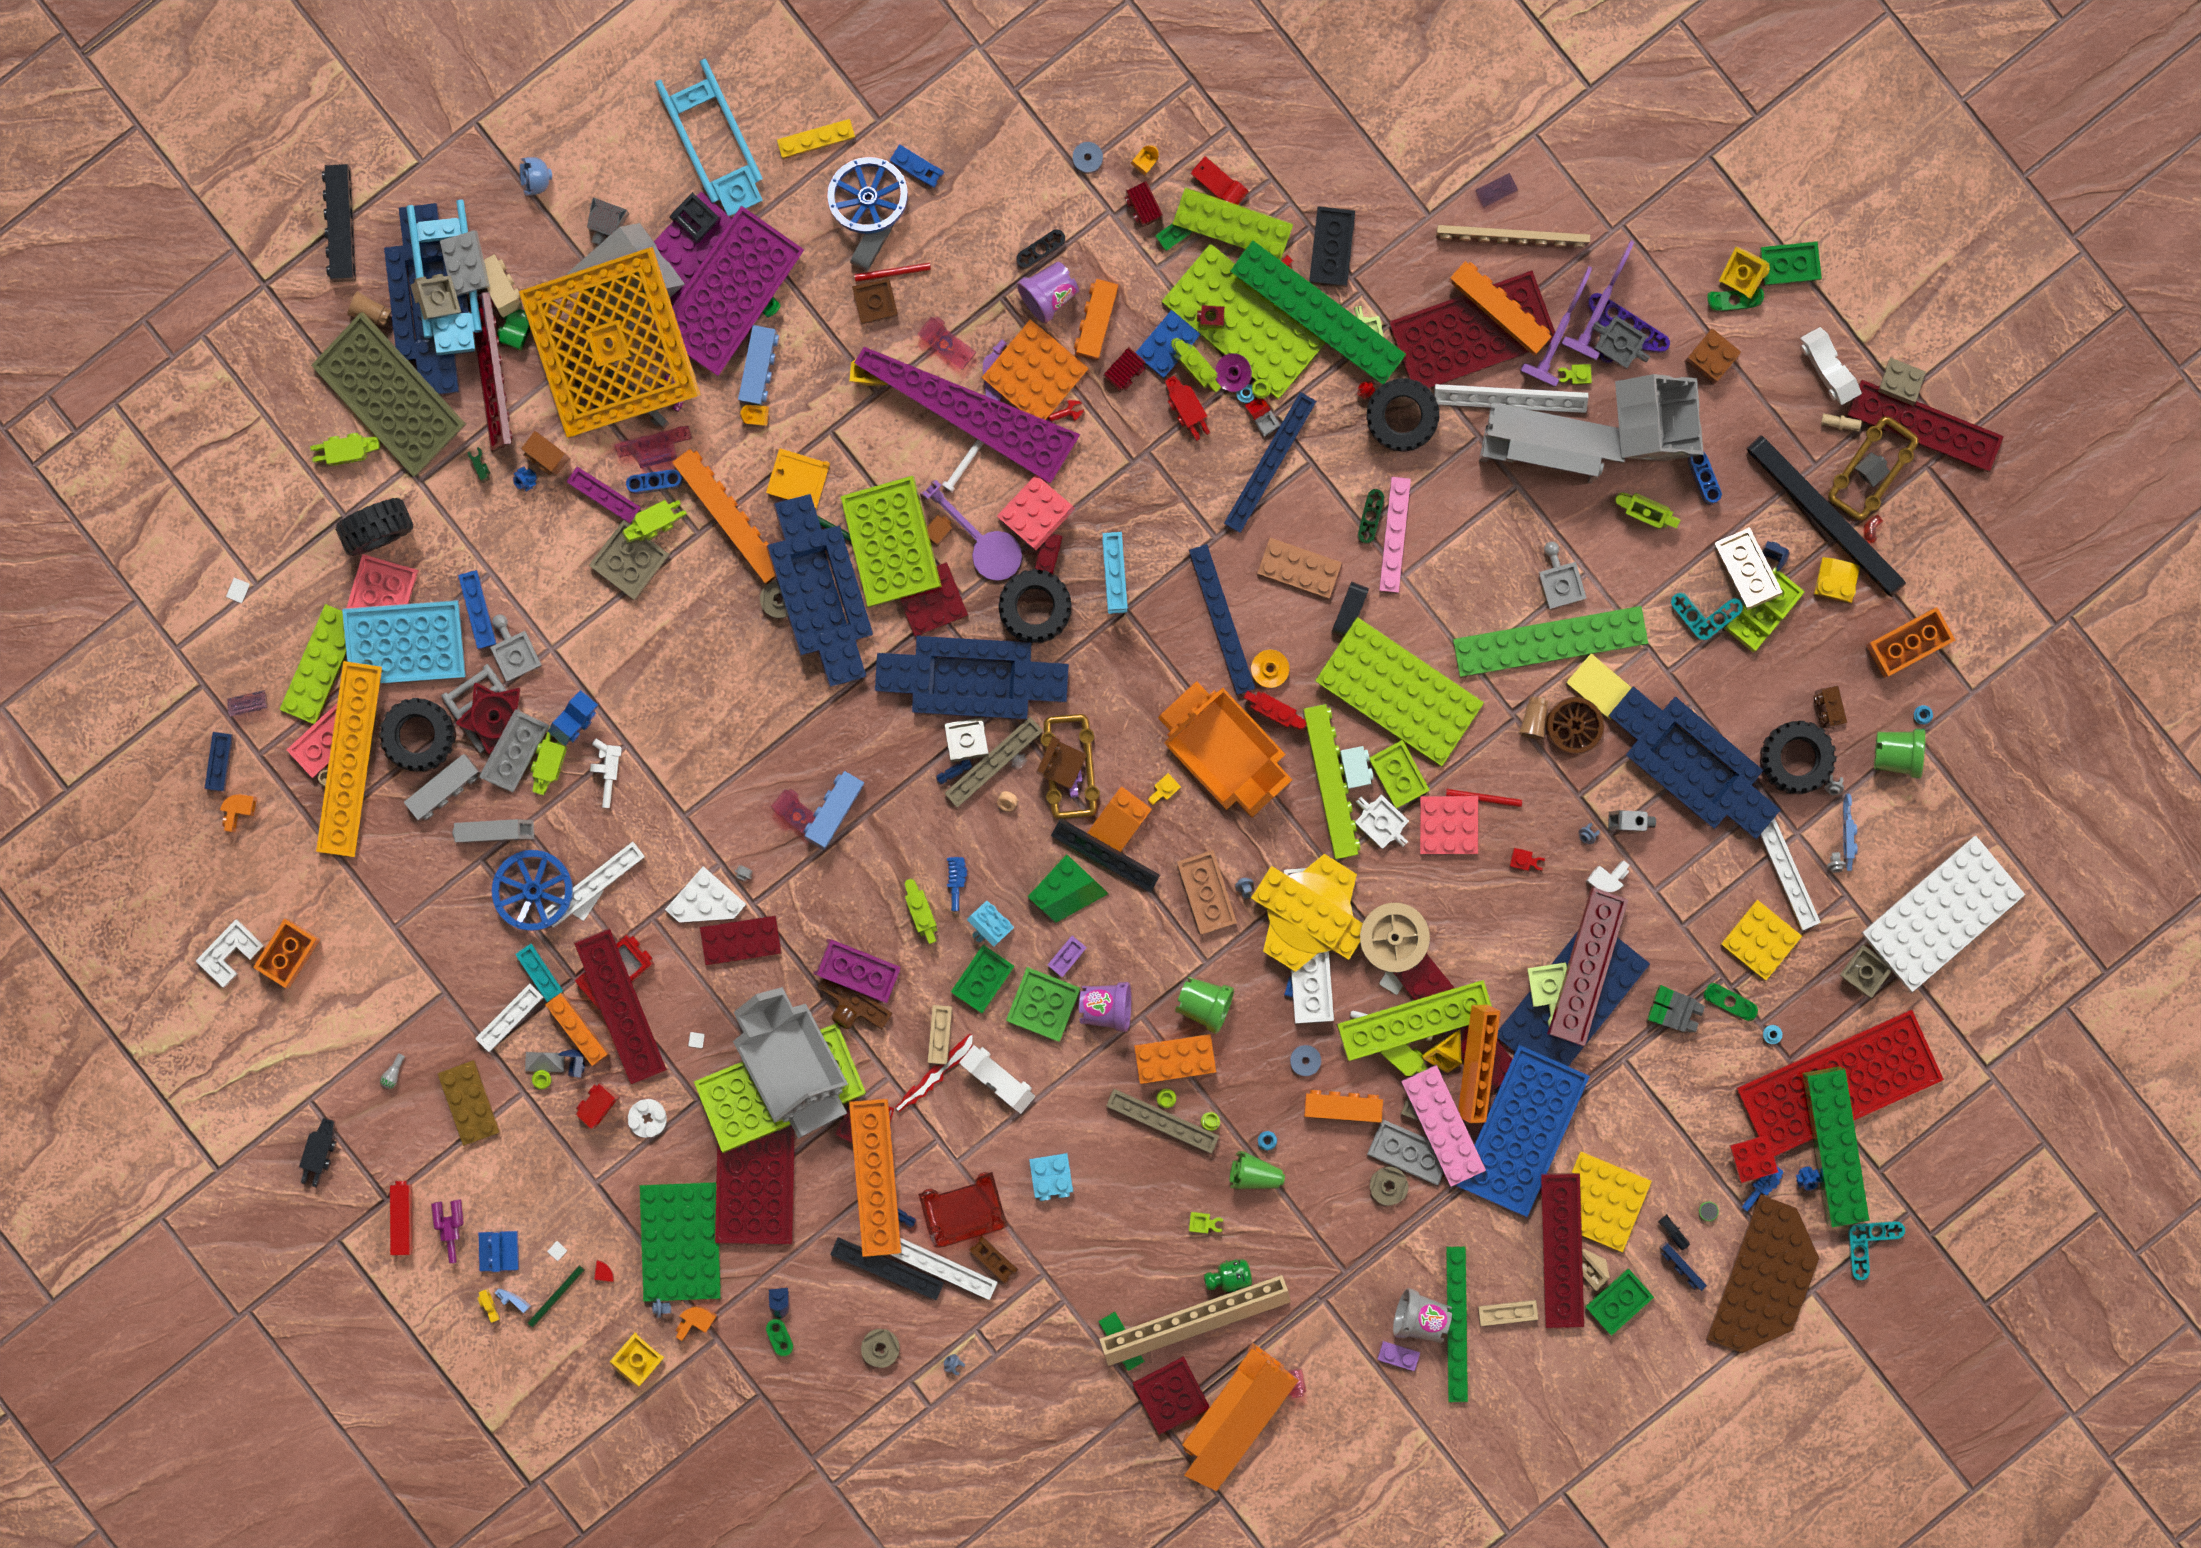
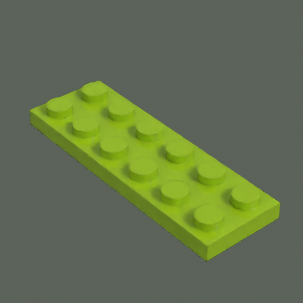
M1187 187L1184 188L1172 224L1244 249L1254 240L1280 261L1293 227L1292 223Z
M325 604L280 707V710L313 724L320 717L347 654L343 612Z

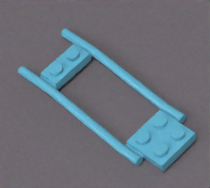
M705 58L699 61L707 77L706 80L670 97L661 79L654 83L711 203L721 200L727 215L731 216L738 211L741 205L744 208H748L763 201L755 185L756 182L763 180V177ZM716 97L748 165L710 182L678 114Z
M464 200L456 201L459 219L451 218L416 223L414 206H406L416 279L424 277L419 242L440 241L468 232ZM477 291L469 293L472 313H461L424 320L421 311L424 338L434 337L436 355L475 351L473 332L478 333L482 331Z

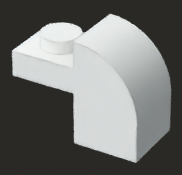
M1624 860L1621 861L1611 874L1601 866H1597L1586 882L1592 887L1606 892L1617 891L1623 886L1618 879L1622 880L1628 874L1629 870L1627 868L1629 864Z

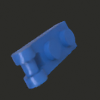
M900 144L890 158L891 163L932 188L936 187L938 184L937 180L945 173ZM928 171L933 172L930 178L926 176Z

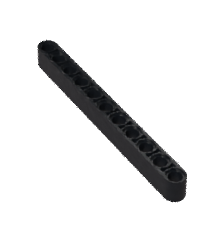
M1759 435L1746 448L1748 453L1887 595L1893 597L1906 585L1905 580L1765 437Z

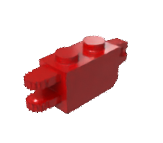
M1175 375L1167 379L1165 384L1170 399L1167 402L1172 411L1176 409L1179 415L1177 420L1182 427L1185 426L1187 430L1189 429L1196 441L1200 440V436L1194 428L1195 425L1200 424L1203 432L1206 435L1210 434L1204 422L1208 416L1191 386H1183Z
M1247 691L1243 697L1252 703L1250 707L1255 712L1285 728H1288L1290 725L1302 730L1306 726L1304 718L1302 719V717L1295 714L1296 709L1264 692H1257L1255 695Z

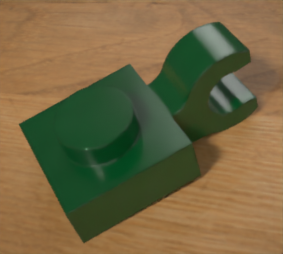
M477 447L478 455L476 457H473L470 451L467 454L472 460L480 480L484 483L490 480L488 475L491 472L488 465L481 462L483 451Z

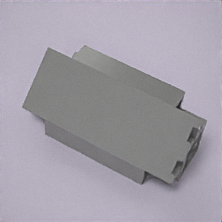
M1491 403L1479 458L1481 462H1487L1489 458L1511 463L1515 460L1589 475L1587 483H1592L1602 474L1604 463H1601V459L1625 462V458L1621 456L1619 428Z
M783 987L754 995L734 1011L743 1034L736 1038L733 1043L774 1122L781 1120L783 1122L790 1121L799 1139L847 1114L838 1095L843 1092L842 1089L848 1083L806 1004L792 1007Z

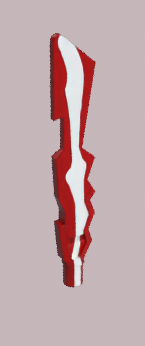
M968 1034L948 1052L947 1064L934 1065L916 1087L913 1085L902 1101L895 1106L899 1112L909 1104H916L918 1098L925 1097L929 1090H933L935 1083L943 1081V1073L957 1065L972 1048V1034Z

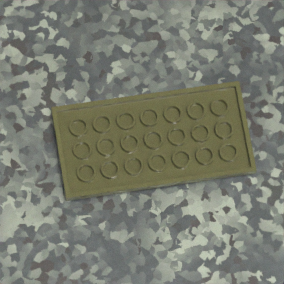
M364 312L359 313L311 365L413 477L418 476L466 425Z

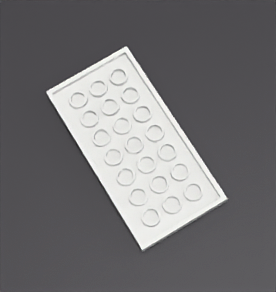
M1973 836L1861 934L1911 993L2025 894L1977 836Z

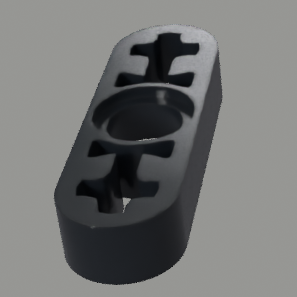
M1058 229L1052 230L1020 251L1016 257L1018 266L1022 269H1028L1062 247L1065 243V234ZM1054 234H1056V236L1061 235L1062 237L1060 238V243H1058L1057 241L1051 243V246L1053 247L1051 249L1049 248L1048 243L1044 241L1046 239H1048V242L1052 241ZM1038 244L1046 246L1044 254H1038L1035 251ZM1032 249L1034 256L1037 258L1034 260L1032 256L1028 259V264H1026L1025 262L1021 263V256L1024 255L1025 257H1028L1029 255H1031L1029 250Z

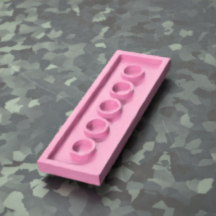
M1437 1065L1402 1080V1084L1450 1186L1486 1171Z

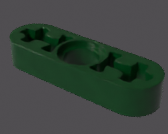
M1372 489L1366 498L1357 534L1359 541L1364 544L1371 543L1375 538L1384 502V493L1379 489ZM1375 493H1378V497L1381 498V500H1377L1375 507H1379V510L1367 507L1368 504L1372 506L1373 499L1370 496H1374ZM1368 511L1375 512V521L1370 522L1366 519L1365 515ZM1363 522L1367 525H1375L1374 529L1370 527L1369 534L1372 537H1368L1367 540L1361 535V532H1365L1367 527L1363 526Z

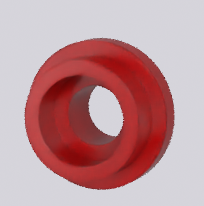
M1371 381L1361 383L1357 388V395L1363 399L1368 398L1375 391L1373 383Z

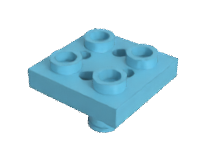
M988 901L982 904L967 919L976 929L972 934L973 938L975 939L980 935L976 939L977 942H982L985 938L993 947L1014 928L1009 920L1004 918L997 911L996 907Z

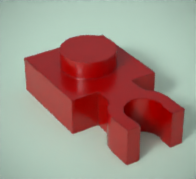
M1513 848L1509 866L1529 871V867L1533 866L1535 869L1543 871V868L1538 867L1536 863L1538 860L1545 861V858H1532L1533 852Z

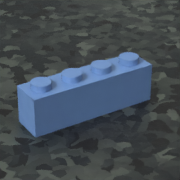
M753 325L738 397L740 403L762 406L763 402L767 401L768 391H765L766 384L771 382L772 372H769L770 365H774L776 354H773L774 346H778L779 335H777L776 329Z
M846 771L842 775H837L833 782L835 787L832 791L828 790L823 799L826 802L823 807L819 806L813 815L816 817L812 824L809 822L804 830L806 834L805 840L822 850L826 849L864 786L863 781Z

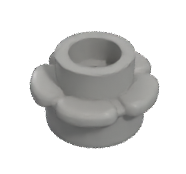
M739 865L737 870H734L737 873L736 877L741 880L747 881V878H752L753 871L742 865Z

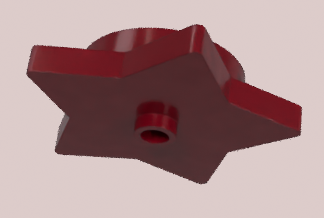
M474 683L472 707L457 720L456 725L477 733L487 753L491 754L512 714L518 708L520 688L496 693L478 683ZM491 713L497 714L496 720L490 719Z

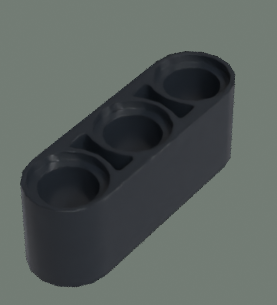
M1351 581L1331 633L1341 637L1345 636L1360 614L1369 591L1368 587Z

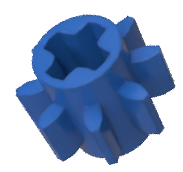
M523 466L514 473L513 483L518 489L524 488L525 492H527L536 485L537 476L532 469L526 470L525 466Z
M1811 1167L1801 1168L1798 1175H1796L1799 1188L1804 1186V1189L1807 1191L1817 1188L1818 1183L1821 1182L1818 1170L1813 1171Z

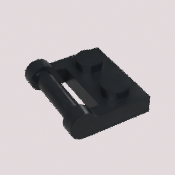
M693 192L669 217L693 237L692 240L697 244L721 220ZM684 212L702 227L699 231L694 229L681 216Z

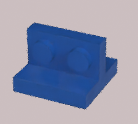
M518 1231L478 1232L479 1271L500 1272L503 1270H519Z

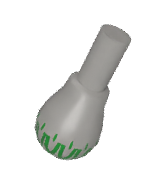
M398 1053L393 1065L381 1076L380 1084L384 1089H392L396 1086L399 1068L405 1056Z

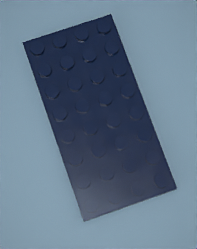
M1578 931L1550 965L1566 963V967H1568ZM1618 937L1586 1044L1650 965L1647 960ZM1531 991L1526 994L1498 1029L1497 1038L1514 1052L1519 1044L1567 1066L1572 1063L1584 1048V1046L1548 1035V1020L1551 1017L1549 1004L1533 1007Z

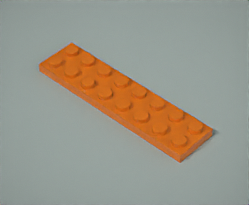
M888 1098L849 1102L862 1255L866 1257L902 1253Z

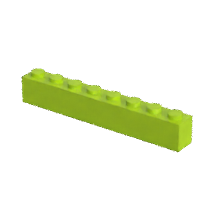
M1326 704L1303 709L1334 859L1358 855V851L1361 848L1359 839H1355L1354 832L1357 831L1355 820L1351 821L1350 813H1353L1352 805L1346 799V794H1349L1347 783H1343L1342 775H1345L1343 764L1338 762V757L1341 755L1339 746H1335L1334 738H1337L1335 727H1331L1329 720L1333 719L1331 708H1327Z

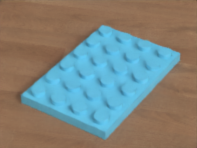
M459 600L342 609L347 661L381 666L380 683L466 676Z

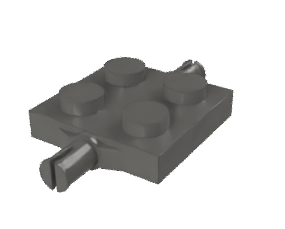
M1614 316L1606 327L1597 323V321L1592 326L1594 330L1601 334L1594 349L1625 369L1628 368L1636 357L1647 363L1650 356L1641 351L1642 344L1646 340L1647 335L1617 316Z

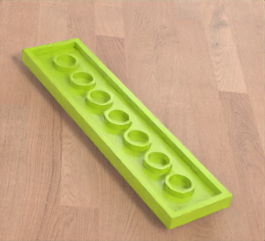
M1484 980L1336 1025L1347 1060L1351 1061L1467 1026L1470 1021L1472 1005H1492Z

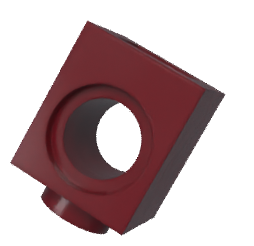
M1202 305L1201 310H1197V322H1200V327L1223 329L1225 307ZM1212 312L1215 314L1216 319L1208 321L1205 315Z

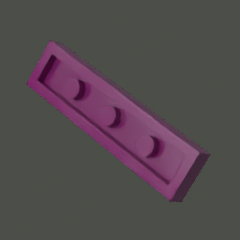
M576 466L567 480L568 484L630 524L635 515L642 509L578 466Z

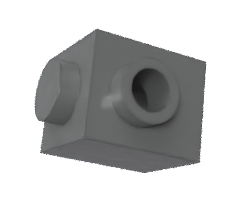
M1872 452L1855 467L1861 479L1872 487L1890 472L1886 466L1888 464L1881 455L1876 456Z

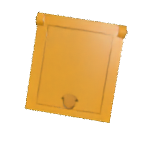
M779 448L766 493L787 500L811 494L815 509H817L830 463Z

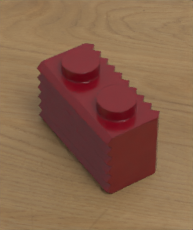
M1147 181L1126 190L1124 199L1127 206H1132L1135 212L1132 215L1136 224L1140 223L1143 228L1163 218V214Z
M1128 347L1103 374V378L1119 392L1123 389L1126 391L1133 384L1131 381L1135 375L1139 377L1145 371L1144 365L1146 362Z
M1052 533L1041 545L1035 569L1039 571L1045 570L1053 575L1062 536Z

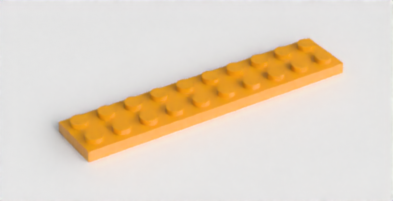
M343 661L316 852L355 857L382 674L381 666Z

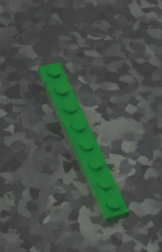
M1446 1246L1447 1305L1452 1307V1309L1447 1310V1312L1452 1313L1447 1333L1448 1402H1468L1466 1246Z

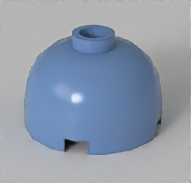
M537 157L521 158L524 164H520L521 185L525 184L527 189L523 190L524 194L530 196L544 192L549 185V180H552L551 169H548L546 163Z

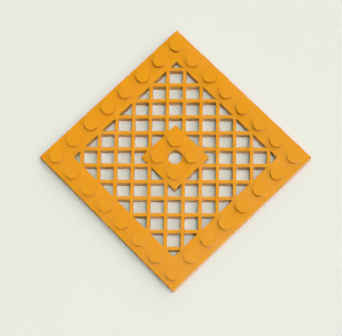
M653 247L519 291L567 438L701 395ZM628 276L626 282H624L623 280L619 279V278ZM633 278L640 281L637 289L631 286ZM612 281L610 287L604 285V283ZM617 283L623 286L621 294L614 291ZM595 287L593 293L588 291L587 289ZM600 289L607 292L605 299L598 296ZM628 290L635 293L632 301L625 297ZM579 292L577 298L571 296V294ZM584 294L591 298L588 305L582 302ZM612 295L618 298L616 306L609 303ZM563 297L561 304L555 301ZM639 297L646 300L643 307L636 304ZM568 300L574 303L572 310L565 307ZM595 301L602 304L599 311L593 308ZM623 302L630 305L627 313L620 309ZM552 305L558 308L556 315L549 312ZM579 306L585 309L583 317L577 314ZM607 307L613 310L611 318L604 315ZM634 308L641 312L638 319L631 316ZM563 312L569 315L567 322L560 319ZM590 313L597 316L594 323L587 320ZM618 314L625 317L623 322L622 319L615 320ZM645 315L652 318L649 326L643 323ZM574 318L580 321L578 329L571 325ZM601 319L608 322L599 326ZM629 320L636 324L633 331L626 328ZM557 324L564 327L562 334L555 331ZM585 325L591 327V329L585 330L586 334L582 332ZM640 327L647 330L644 338L638 335ZM569 330L575 333L573 341L566 337ZM651 334L658 337L656 344L649 341ZM580 337L587 340L584 347L577 344ZM607 338H610L612 340V348H609L606 345ZM635 339L642 342L639 350L632 346ZM564 342L570 345L568 352L561 349ZM646 345L653 349L650 356L643 353ZM575 348L581 351L579 359L572 356ZM657 352L664 355L661 363L655 360ZM633 353L637 354L634 362L628 359V357L633 356ZM586 355L593 358L590 366L583 362ZM641 357L648 361L645 368L638 365ZM570 360L576 363L574 371L567 367ZM619 360H620V362H619V364H618L617 367H616L615 365L611 364V363H613V362H616V361H619ZM624 363L631 366L629 373L622 370ZM652 364L659 367L656 375L650 372ZM596 365L597 367L603 366L601 372L594 369ZM581 367L588 370L585 378L578 374ZM608 368L615 371L612 379L606 376ZM636 369L643 373L640 380L633 377ZM663 371L670 374L668 381L661 378ZM592 373L599 377L596 384L589 380ZM619 375L626 378L624 385L617 382ZM647 376L654 379L651 387L644 383ZM576 379L582 382L580 389L573 386ZM603 380L610 383L607 390L600 387ZM631 381L637 384L635 392L628 389ZM658 382L664 385V387L656 389ZM587 385L593 388L591 396L584 392ZM614 386L621 390L618 397L612 394ZM642 388L649 391L643 394H639ZM598 392L605 395L602 402L595 399ZM625 393L632 396L623 400ZM582 397L588 400L586 408L579 404ZM609 398L615 401L614 403L607 405ZM593 404H595V405H597V406L599 407V408L590 410Z

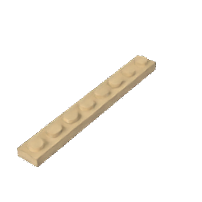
M1438 225L1436 228V236H1440V239L1444 240L1459 237L1461 241H1470L1471 238H1475L1479 242H1490L1491 239L1497 240L1498 243L1516 241V244L1521 245L1535 242V245L1546 246L1547 243H1553L1556 247H1566V244L1573 245L1574 248H1585L1590 243V235L1445 225Z

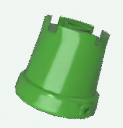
M1914 729L1913 732L1877 731L1874 769L1909 774L1911 778L1920 779L1924 765L1925 729Z
M1188 977V982L1185 981L1178 1001L1181 1002L1180 1006H1176L1175 1012L1206 1026L1207 1030L1217 1034L1230 1008L1234 988L1227 985L1221 987Z

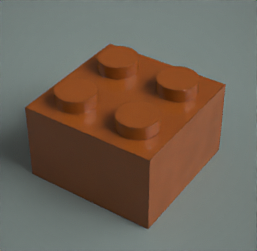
M1712 328L1685 361L1715 385L1741 354V351Z
M536 431L532 433L521 448L525 452L523 456L534 465L538 462L540 464L538 467L549 476L551 474L557 476L570 459L566 453Z

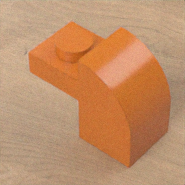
M236 794L228 797L222 803L220 810L227 812L222 822V826L225 827L224 831L236 832L239 814L254 816L257 797Z
M693 1306L686 1309L680 1315L686 1321L685 1323L681 1321L675 1331L678 1332L676 1338L683 1341L693 1325L706 1333L717 1317V1314L702 1306Z

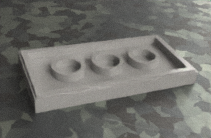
M515 709L479 777L514 792L549 725Z
M1382 1119V1123L1378 1127L1367 1155L1438 1185L1444 1171L1429 1139Z

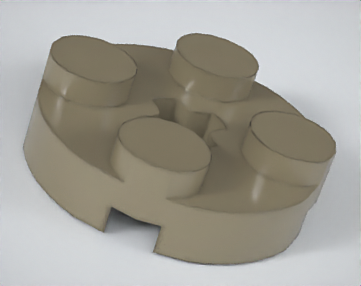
M777 580L771 581L761 591V606L773 618H786L788 616L783 601L780 605H778L777 601H774V598L781 594Z
M1380 1168L1370 1179L1371 1195L1377 1202L1383 1205L1391 1206L1397 1204L1407 1195V1179L1402 1171L1397 1168ZM1390 1180L1394 1189H1390L1388 1192L1385 1191L1386 1187L1383 1185Z
M874 1329L862 1341L861 1353L868 1364L884 1368L895 1362L899 1355L900 1344L896 1335L888 1329ZM877 1343L885 1344L884 1353L876 1352Z

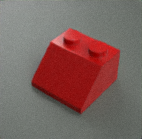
M599 1083L598 1086L594 1084L588 1092L590 1095L586 1101L582 1100L576 1107L578 1110L576 1115L591 1129L599 1125L619 1098L602 1083Z

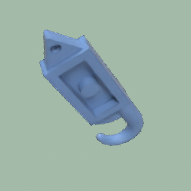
M1849 793L1844 796L1843 859L1846 861L1847 871H1852L1853 858L1857 855L1858 847L1857 843H1854V836L1857 835V825L1852 820V797Z

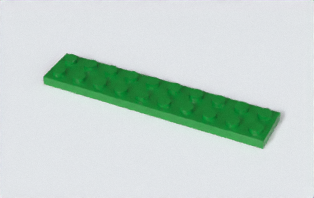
M1254 240L1251 241L1230 270L1232 274L1382 385L1385 384L1406 355V353Z

